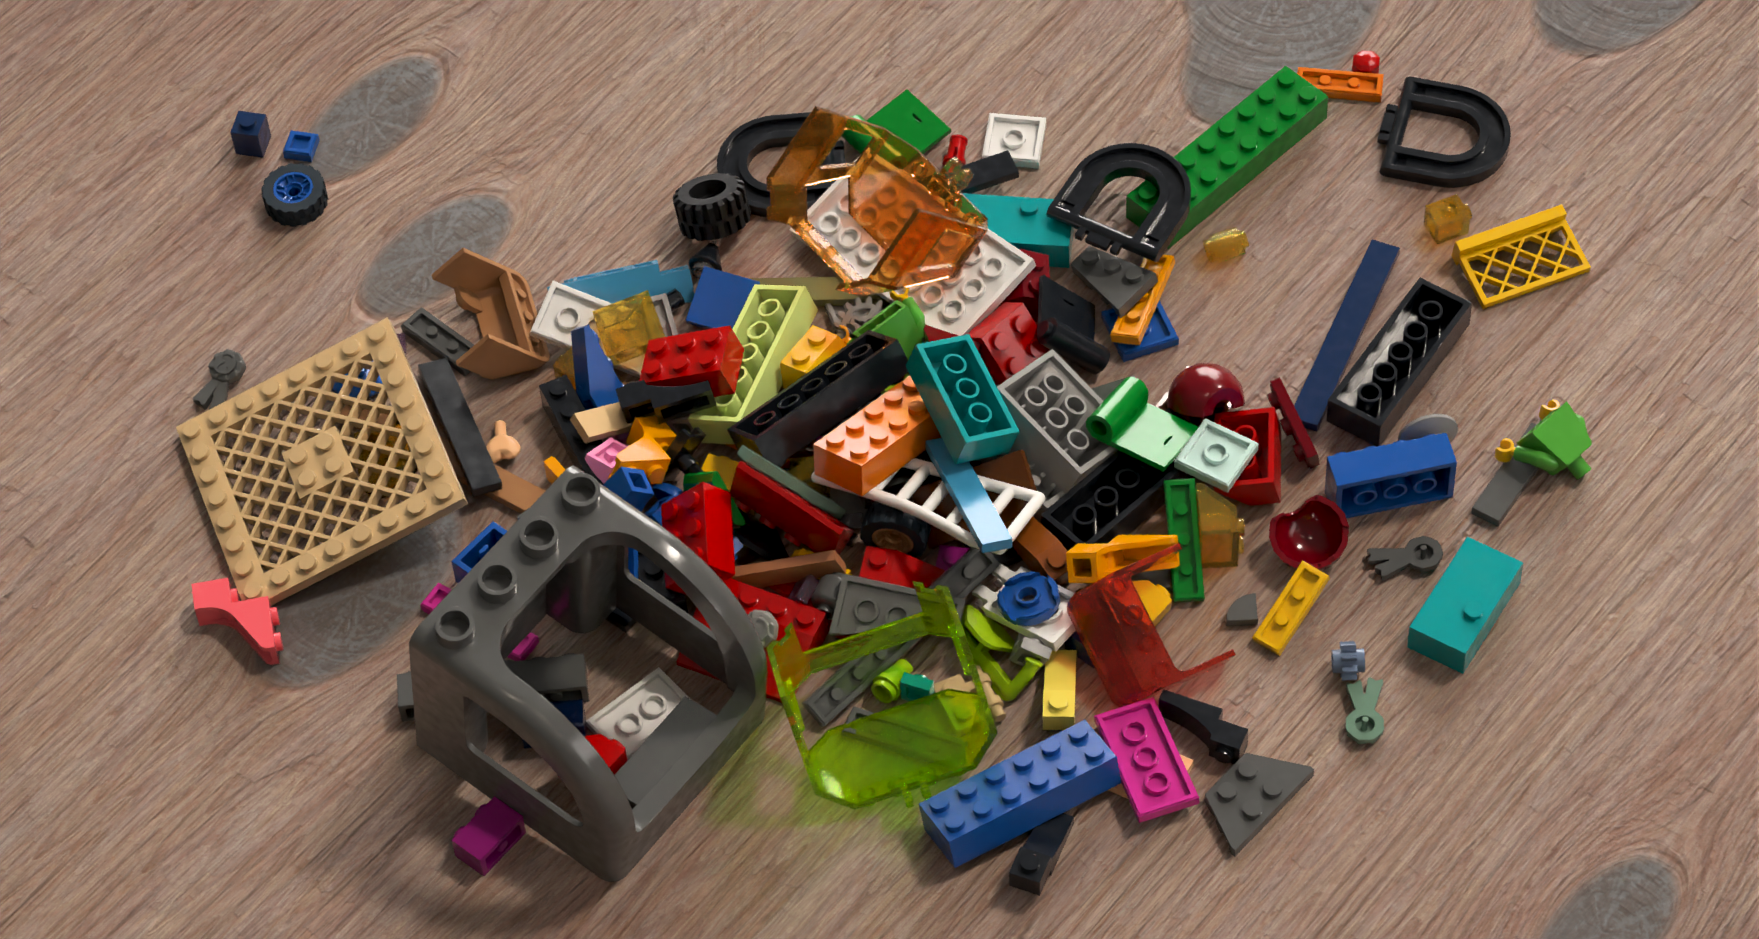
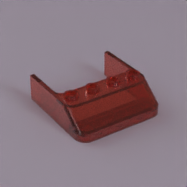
M1180 543L1103 577L1076 592L1067 603V613L1111 701L1118 707L1161 694L1163 689L1169 690L1222 666L1236 655L1232 649L1186 671H1180L1174 666L1131 580V576L1173 558L1182 549Z

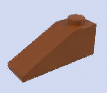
M1032 517L1012 542V546L1031 571L1040 572V575L1045 577L1048 575L1053 578L1056 584L1063 586L1068 582L1067 550L1049 530ZM1015 519L1004 522L1006 528H1008Z

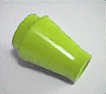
M898 659L895 664L873 679L871 687L873 695L883 703L897 700L901 694V678L904 672L909 674L913 672L912 665L905 659Z

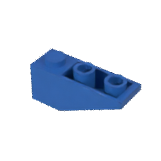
M589 324L575 328L571 331L576 393L585 410H590L619 402L616 389L623 387L624 384L619 381L614 372L613 362L603 352L599 344L598 335L590 328Z

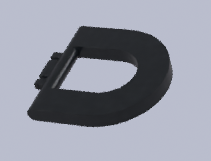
M1412 76L1406 77L1398 106L1387 104L1377 143L1386 144V149L1379 172L1381 175L1389 178L1444 188L1465 187L1479 183L1493 175L1502 166L1507 157L1511 137L1508 118L1494 100L1475 89ZM1411 110L1461 119L1469 123L1476 130L1479 137L1478 142L1473 148L1456 155H1446L1401 146Z
M828 111L770 115L751 120L738 127L726 138L717 158V172L740 177V180L744 182L751 214L765 218L802 216L846 170L844 142L842 140L833 141L831 113ZM819 144L822 182L768 185L756 180L748 170L752 159L766 149Z
M1138 143L1111 145L1095 151L1079 163L1048 207L1046 216L1078 229L1075 233V239L1082 241L1087 235L1085 243L1107 251L1110 245H1112L1110 253L1117 256L1123 248L1157 263L1189 214L1191 206L1189 177L1182 165L1173 156L1159 148ZM1134 176L1143 178L1152 183L1159 192L1158 201L1134 236L1084 216L1101 190L1109 182L1120 177Z

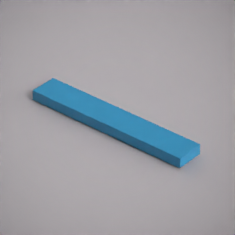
M942 438L925 441L926 452L981 552L987 553L1012 548V537L970 462L955 464Z

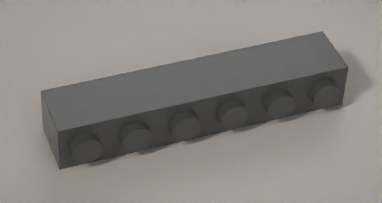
M567 653L559 657H534L530 660L522 661L504 660L507 667L517 677L535 689L549 702L583 699V702L589 701L587 667L584 654ZM411 671L403 674H397L398 708L402 722L415 720Z

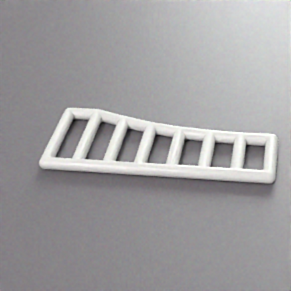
M914 458L904 465L903 468L916 472L897 495L882 490L899 470L864 496H861L917 517L966 545L980 549L971 532L957 525L963 518L957 506L947 518L933 512L949 493L943 481L922 506L909 501L929 475L940 477L932 462ZM814 472L811 475V480L814 483L858 495L815 475ZM977 475L985 490L1000 494L993 502L999 515L1013 498L1028 501L1007 528L1013 542L1044 503L1045 495L1042 492ZM1007 549L993 551L991 553L1001 555L1005 553Z

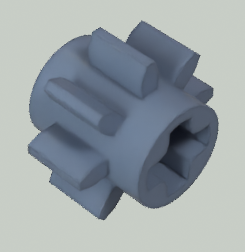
M1355 641L1339 642L1340 649L1331 651L1332 672L1340 673L1342 681L1357 680V673L1365 672L1364 648L1356 649Z

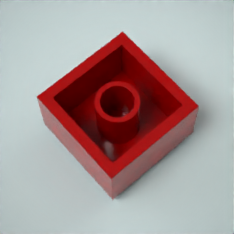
M1004 302L967 333L970 334L973 341L981 343L982 360L996 386H999L1050 351L1038 343L1037 325L1024 303Z

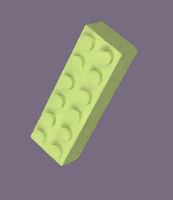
M754 284L733 327L735 335L744 348L735 394L714 397L716 406L692 413L688 418L693 429L699 427L706 434L701 443L734 444L727 429L778 394L783 384L780 362L809 330L818 312L806 286Z

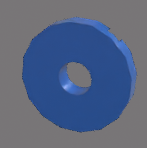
M1034 571L1019 573L1009 578L1004 583L1005 587L1002 591L999 590L997 595L999 610L1005 620L1020 626L1038 625L1048 620L1057 611L1060 604L1059 589L1053 578L1048 575L1047 577L1041 576L1040 572ZM1028 595L1036 596L1031 601H1022Z

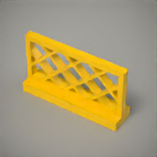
M1562 204L1455 241L1451 256L1456 265L1460 264L1482 309L1590 272L1591 266L1566 221L1567 213ZM1562 230L1566 238L1564 246L1548 240L1549 235ZM1532 241L1540 244L1541 247L1538 255L1522 250L1523 243ZM1544 247L1561 252L1557 262L1541 257ZM1505 250L1515 254L1511 265L1495 259L1496 253ZM1564 254L1576 258L1580 266L1570 268L1560 263ZM1518 256L1534 261L1531 272L1514 266ZM1477 259L1488 263L1483 274L1472 270L1468 262ZM1538 263L1554 269L1553 274L1546 278L1534 274ZM1491 265L1508 271L1504 281L1487 275ZM1511 273L1527 278L1526 284L1520 287L1509 284L1507 281ZM1484 282L1501 288L1499 294L1487 298L1482 290Z

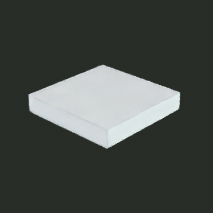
M989 113L982 159L1008 150L1016 167L1039 169L1046 130V118Z

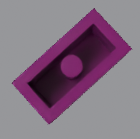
M494 796L487 804H483L477 809L475 816L466 826H461L455 832L451 840L455 856L479 874L485 876L526 833L524 819L522 815Z

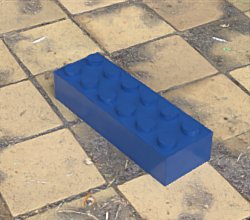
M1084 719L919 803L924 829L953 867L956 868L1122 783L1117 756Z

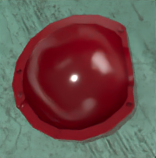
M1197 363L1181 371L1174 378L1168 390L1167 406L1177 413L1204 419L1205 416L1213 414L1215 406L1220 401L1229 400L1231 407L1237 408L1245 405V397L1241 383L1229 369L1218 364Z
M1315 495L1307 499L1297 510L1286 514L1281 513L1270 521L1269 539L1273 551L1287 566L1296 570L1302 560L1320 571L1324 570L1340 559L1348 544L1349 525L1345 513L1335 502L1321 495Z

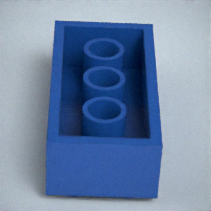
M1447 433L1429 434L1422 438L1407 441L1399 440L1392 444L1377 447L1369 446L1362 450L1347 453L1339 452L1332 456H1327L1326 498L1335 502L1345 513L1347 519L1453 497L1457 461Z

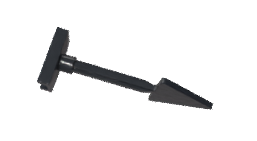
M695 427L691 434L686 429H681L667 449L666 453L671 458L663 482L675 480L681 471L685 475L704 472L698 466L699 463L692 457L706 436L699 427ZM738 507L746 524L740 526L741 528L733 529V537H737L742 544L769 561L788 558L789 555L776 529L773 530L765 524L754 525Z

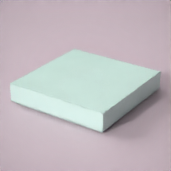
M1205 418L1175 459L1174 467L1228 493L1258 451L1259 443Z

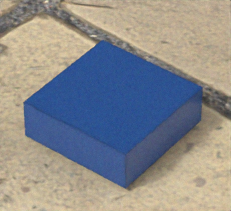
M291 130L283 150L284 158L312 162L320 141L318 134Z

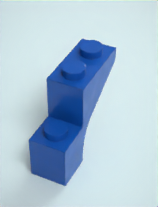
M621 466L603 484V486L641 512L654 495L644 470ZM628 547V569L636 578H639L638 551Z

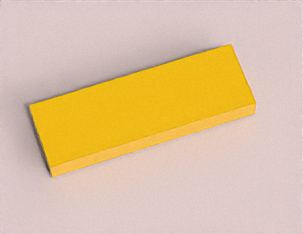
M1302 560L1252 639L1280 656L1330 580L1329 575Z

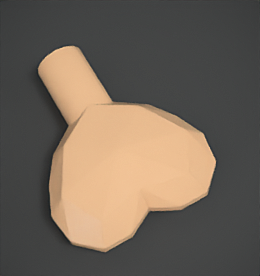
M502 420L496 421L494 423L495 437L486 446L493 463L503 459H514L521 449L517 440L507 435L506 423Z

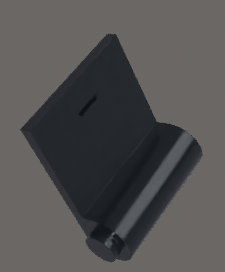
M1042 275L1039 277L1038 343L1049 350L1053 349L1058 355L1089 373L1099 374L1108 364L1110 351L1094 341L1095 305Z

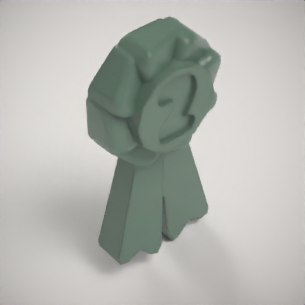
M1369 677L1365 694L1363 693L1360 680L1355 684H1346V692L1354 708L1346 717L1347 736L1356 741L1357 744H1373L1383 735L1384 720L1375 711L1383 687L1382 679L1375 681Z

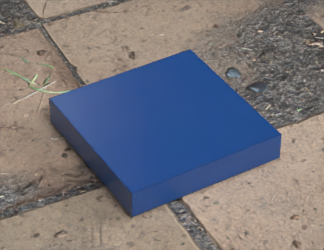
M704 266L686 322L705 329L729 325L733 329L754 284L761 285L760 282Z
M1159 300L1140 345L1113 343L1122 361L1125 362L1179 345V338ZM1114 308L1101 312V318L1109 334H1111L1118 318Z

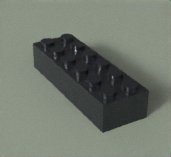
M1420 277L1328 399L1326 421L1376 447L1380 446L1469 326L1472 302Z
M868 330L728 428L727 431L737 450L744 445L778 467H782L790 456L806 450L814 439L831 432L834 429V425L842 419L855 415L859 407L866 402L876 400L880 397L881 392L890 385L901 382L905 378L904 375L909 373L906 368L908 359L898 339Z
M1168 408L1165 410L1166 412L1187 421L1185 418H1183L1181 415H1179L1172 409ZM1117 450L1041 514V524L1063 544L1067 551L1077 543L1107 544L1117 535L1130 534L1165 504L1164 480L1196 477L1175 468L1174 461L1163 472Z

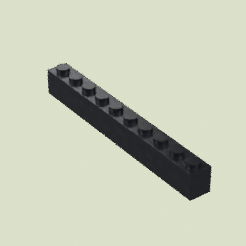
M567 375L539 385L542 406L573 465L583 472L592 475L603 485L585 461L586 454L603 442L600 439L584 443L570 421L574 413L586 410ZM638 552V579L688 613L684 594L665 588V572L642 553Z

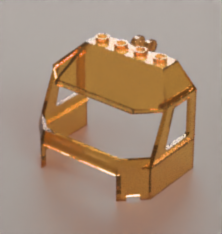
M817 106L814 107L766 178L767 190L770 191V206H767V219L790 225L844 281L835 290L857 296L895 291L924 283L955 278L988 231V218L961 192V190L969 185L974 174L969 168L961 170L963 164L957 157L951 158L942 170L939 171L917 148L886 128ZM849 129L872 136V139L855 162L822 165L845 130ZM848 177L849 214L886 251L868 278H863L808 221L807 186Z

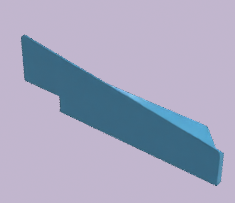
M657 260L564 280V283H561L617 306H637L638 299L667 294L674 288L681 293L685 303L692 302L695 294L688 265L660 271Z

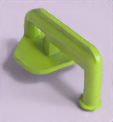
M967 605L964 608L959 632H954L958 648L973 666L979 665L983 673L988 674L992 681L991 688L1002 700H1014L1043 664L1037 659L1027 656L1025 657V665L1014 679L1011 680L988 651L992 649L1012 652L1015 641L1001 625L973 606ZM966 628H968L970 632L975 636V638L980 642L979 644Z

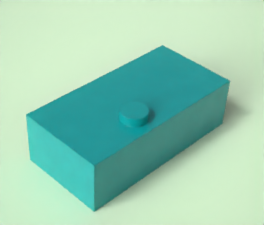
M958 193L956 207L1018 249L1049 255V267L1070 268L1074 228L1046 216L1048 207L1054 199Z
M970 334L916 344L906 364V368L954 463L959 464L1009 453L1020 431Z
M1467 537L1410 625L1407 648L1464 674L1520 585L1523 562Z

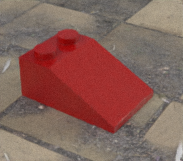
M866 546L859 577L925 590L945 570L898 550Z

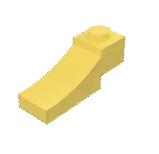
M1052 650L1049 660L1045 663L1043 730H1065L1075 725L1077 650Z

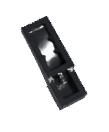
M645 380L629 382L623 387L616 389L627 424L634 422L635 417H650L656 415L659 424L717 405L708 380L676 387L647 385Z
M1163 689L1159 697V710L1163 718L1179 724L1196 735L1209 748V756L1214 757L1221 763L1235 764L1244 755L1248 746L1247 728L1223 721L1222 708Z
M1062 813L1033 829L1024 846L1020 847L1010 869L1009 886L1040 896L1048 876L1052 875L1073 827L1074 816Z

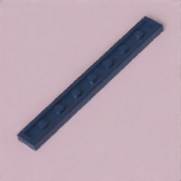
M1371 240L1294 405L1306 429L1318 431L1327 412L1328 399L1339 386L1399 256V247Z

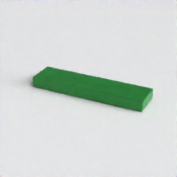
M1195 478L1164 480L1167 534L1178 535L1180 565L1176 568H1170L1173 603L1204 601Z

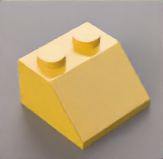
M812 325L780 362L783 388H787L845 347L844 341L838 335Z

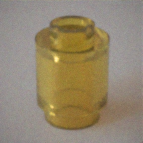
M1235 226L1209 235V239L1203 241V246L1210 263L1215 261L1221 263L1244 255L1246 253L1245 248L1249 247V243L1244 230L1239 231Z

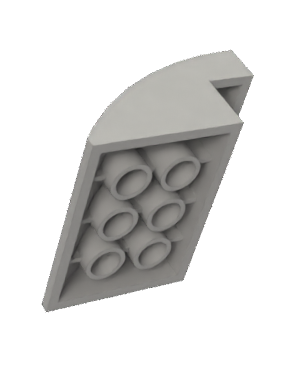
M1053 349L997 386L1020 432L1009 453L977 459L983 464L1012 452L1024 450L1036 489L1045 495L1042 509L1037 510L1033 516L1038 521L1041 520L1043 512L1118 450L1095 439L1088 432L1086 420L1103 400Z

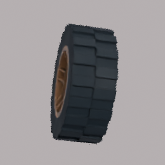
M874 503L866 510L860 530V539L863 540L865 546L898 550L917 558L921 557L923 552H925L931 526L929 523L882 503Z

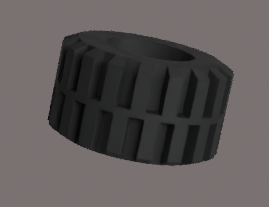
M728 173L703 175L684 183L673 195V204L680 231L689 239L709 241L724 238L738 232L750 221L751 211L744 182L738 176H732V174Z

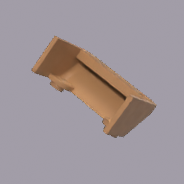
M462 248L432 274L433 280L454 288L456 302L462 309L476 313L483 338L456 360L457 366L479 374L483 378L494 380L538 369L549 361L550 354L546 341L530 336V331L538 314L529 285L519 272Z

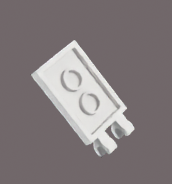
M1000 564L992 572V575L998 577L994 583L1002 591L1005 587L1004 583L1009 578L1019 573L1031 571L1021 566L1014 572ZM979 584L972 592V595L979 598L975 605L982 609L987 617L1028 638L1039 639L1045 646L1052 648L1054 651H1057L1095 610L1092 601L1057 584L1060 593V604L1057 611L1048 620L1038 625L1020 626L1005 620L1001 614L997 597L999 590L995 593L986 586ZM1028 595L1022 601H1031L1036 596Z

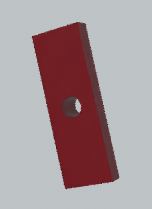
M1280 377L1270 381L1271 393L1267 394L1271 407H1275V410L1279 409L1283 416V419L1279 421L1285 435H1292L1296 442L1295 445H1292L1298 461H1305L1310 469L1320 465L1318 453Z

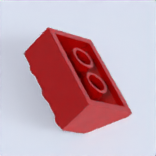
M1275 407L1215 413V423L1259 443L1258 451L1227 493L1213 486L1214 492L1250 506L1281 503L1282 428Z

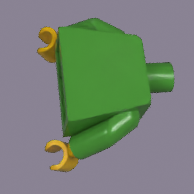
M900 282L899 284L904 291L903 294H897L891 286L889 294L894 302L854 331L852 334L855 338L849 337V330L846 326L839 325L846 332L845 338L842 339L846 345L866 331L871 330L898 339L909 360L915 345L923 343L925 316L913 297H908L909 287L906 282Z
M1550 400L1547 406L1541 405L1539 412L1541 421L1517 442V447H1514L1512 440L1505 438L1500 442V447L1495 448V458L1499 462H1508L1514 457L1516 461L1533 465L1553 476L1567 467L1578 480L1592 469L1581 456L1592 445V440L1587 433L1585 420L1582 416L1574 413L1567 401L1561 406L1557 400Z

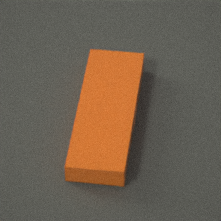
M1298 67L1297 74L1325 93L1328 98L1381 103L1384 74Z

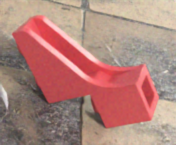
M228 577L191 584L194 610L199 626L209 624L229 626L246 640L265 663L269 665L280 664L278 651H283L281 633H275V626L280 625L277 607L271 608L268 596L240 601L237 588L231 589Z

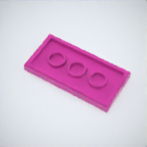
M1154 697L1094 715V722L1102 740L1117 756L1122 786L1139 823L1199 804V796Z

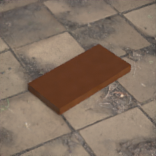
M1018 450L973 467L975 473L979 476L1037 491L1024 450ZM942 479L919 487L912 495L914 503L922 506L942 482ZM985 490L992 503L1000 495L998 493ZM949 493L933 511L944 518H947L956 507ZM1013 498L999 515L1003 523L1015 519L1028 501ZM962 518L957 525L970 532ZM930 524L931 532L927 542L929 549L958 540Z

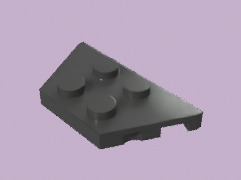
M1245 753L1205 793V803L1210 813L1215 816L1216 825L1220 833L1224 834L1233 856H1236L1314 776V769L1312 767Z

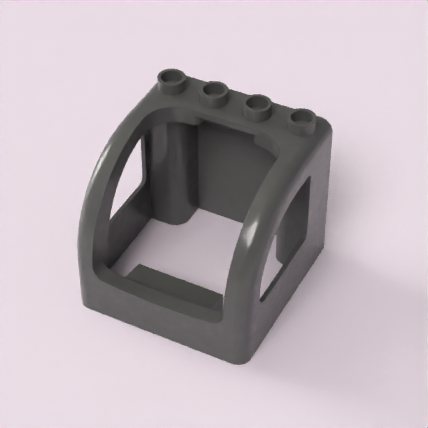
M574 465L568 467L434 608L419 624L409 641L417 746L490 799L495 796L523 816L524 823L596 876L608 882L619 881L629 874L762 723L765 717L768 678L765 651L752 621L731 590L693 550L675 535L600 484L592 475L583 472ZM628 547L642 553L671 577L696 605L711 629L636 578L628 569ZM617 607L721 680L734 693L717 715L685 696L614 775L603 758L582 733L547 699L517 677L504 662L505 658L546 614L572 632L588 633L597 629ZM486 711L517 733L552 767L577 802L583 822L570 816L483 753L488 744Z

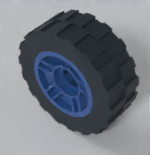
M304 163L282 165L275 171L270 172L269 176L263 181L264 185L261 191L268 216L272 217L274 222H279L280 225H290L291 227L307 225V223L315 221L319 215L321 216L324 208L327 207L328 195L324 179L321 177V173L310 165L307 166Z

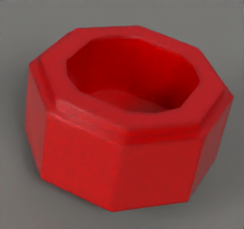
M1361 50L1353 56L1352 71L1378 74L1380 57L1373 51Z

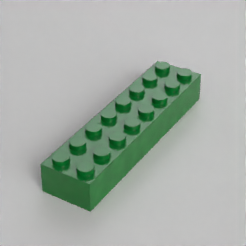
M1284 66L1175 155L1174 158L1182 165L1189 177L1191 206L1187 219L1167 249H1170L1327 119L1328 96L1293 70ZM1145 180L1126 196V218L1139 228L1159 198V192L1152 183Z

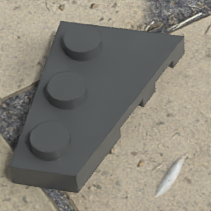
M1088 246L1071 263L1073 273L1091 290L1094 289L1105 304H1110L1120 318L1158 282L1155 272L1091 246Z

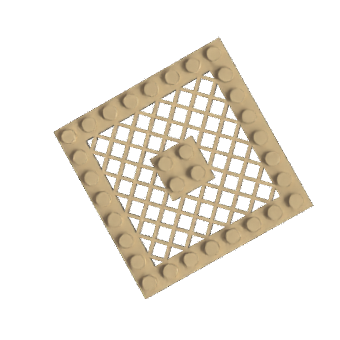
M388 317L176 427L241 601L268 596L272 606L468 504L395 329ZM362 368L370 370L365 380L358 378ZM379 375L383 384L376 383ZM335 382L343 384L339 394L331 392ZM353 386L361 388L357 398L349 396ZM371 390L379 392L375 402L367 401ZM309 396L317 397L312 408L304 406ZM388 397L392 406L385 405ZM327 400L334 401L330 412L322 410ZM345 404L352 406L348 416L340 415ZM362 409L371 410L366 421L358 419ZM282 410L290 411L286 421L278 420ZM380 413L388 414L384 425L376 423ZM300 414L308 415L303 426L296 424ZM318 418L326 420L321 430L314 429ZM397 420L402 429L394 428ZM336 422L344 424L341 431L335 426ZM256 423L263 425L259 435L251 434ZM354 427L362 428L357 439L349 437ZM273 428L281 429L277 439L269 438ZM372 431L380 433L375 443L367 441ZM291 432L299 433L294 444L287 442ZM390 435L398 437L393 448L385 446ZM229 437L237 439L232 449L225 447ZM247 441L254 443L250 453L242 452ZM407 443L411 452L404 450ZM346 445L353 447L350 454L348 453ZM264 446L272 447L268 458L260 456ZM363 449L371 451L366 462L358 460ZM282 450H285L282 453L285 462L278 461ZM381 454L389 455L385 466L377 464ZM221 455L228 457L225 464L222 460ZM399 458L408 460L403 471L395 469ZM238 459L246 461L241 472L233 470ZM256 464L263 465L259 476L251 474ZM416 465L421 475L413 473L416 468ZM274 468L281 470L277 480L269 479ZM355 468L362 469L358 480H355L358 477ZM372 472L380 474L376 485L368 483ZM290 476L294 485L287 483ZM390 477L399 478L394 489L386 487ZM230 478L237 479L234 486H232ZM409 481L417 483L412 494L404 492ZM247 482L254 484L250 494L242 493ZM345 486L353 488L349 499L341 497ZM264 487L272 488L268 499L260 497ZM282 491L290 493L286 503L278 502ZM363 491L372 492L367 503L359 501ZM382 495L390 497L385 508L377 506ZM299 498L305 505L304 508L296 506ZM318 500L326 502L322 513L314 511ZM239 501L246 502L243 509H241ZM256 505L263 506L259 517L251 516ZM336 505L345 506L340 517L332 515ZM274 509L281 511L277 522L269 520ZM355 509L363 511L358 522L350 520ZM291 514L299 516L295 526L287 525ZM309 519L318 520L313 531L305 530ZM247 523L254 525L251 532L249 530ZM328 523L336 525L331 536L323 534ZM264 528L272 529L268 540L260 539ZM282 533L291 534L286 545L278 544ZM301 537L309 539L304 550L296 548ZM256 546L263 548V551L260 556ZM274 551L281 553L277 564L269 562Z

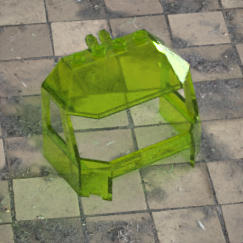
M912 581L922 612L802 652L791 622L784 629L786 635L780 641L773 640L766 648L780 699L816 796L855 810L861 807L872 806L876 802L891 797L903 795L908 809L914 807V800L909 791L920 788L923 799L927 800L932 797L929 786L953 776H961L977 768L998 732L948 586L937 585L934 589L925 588L922 582ZM928 634L952 638L965 675H971L977 693L948 688L930 694V696L927 695L856 719L848 724L845 723L830 728L808 750L802 733L805 730L795 690L811 674ZM850 727L856 730V734L843 730Z

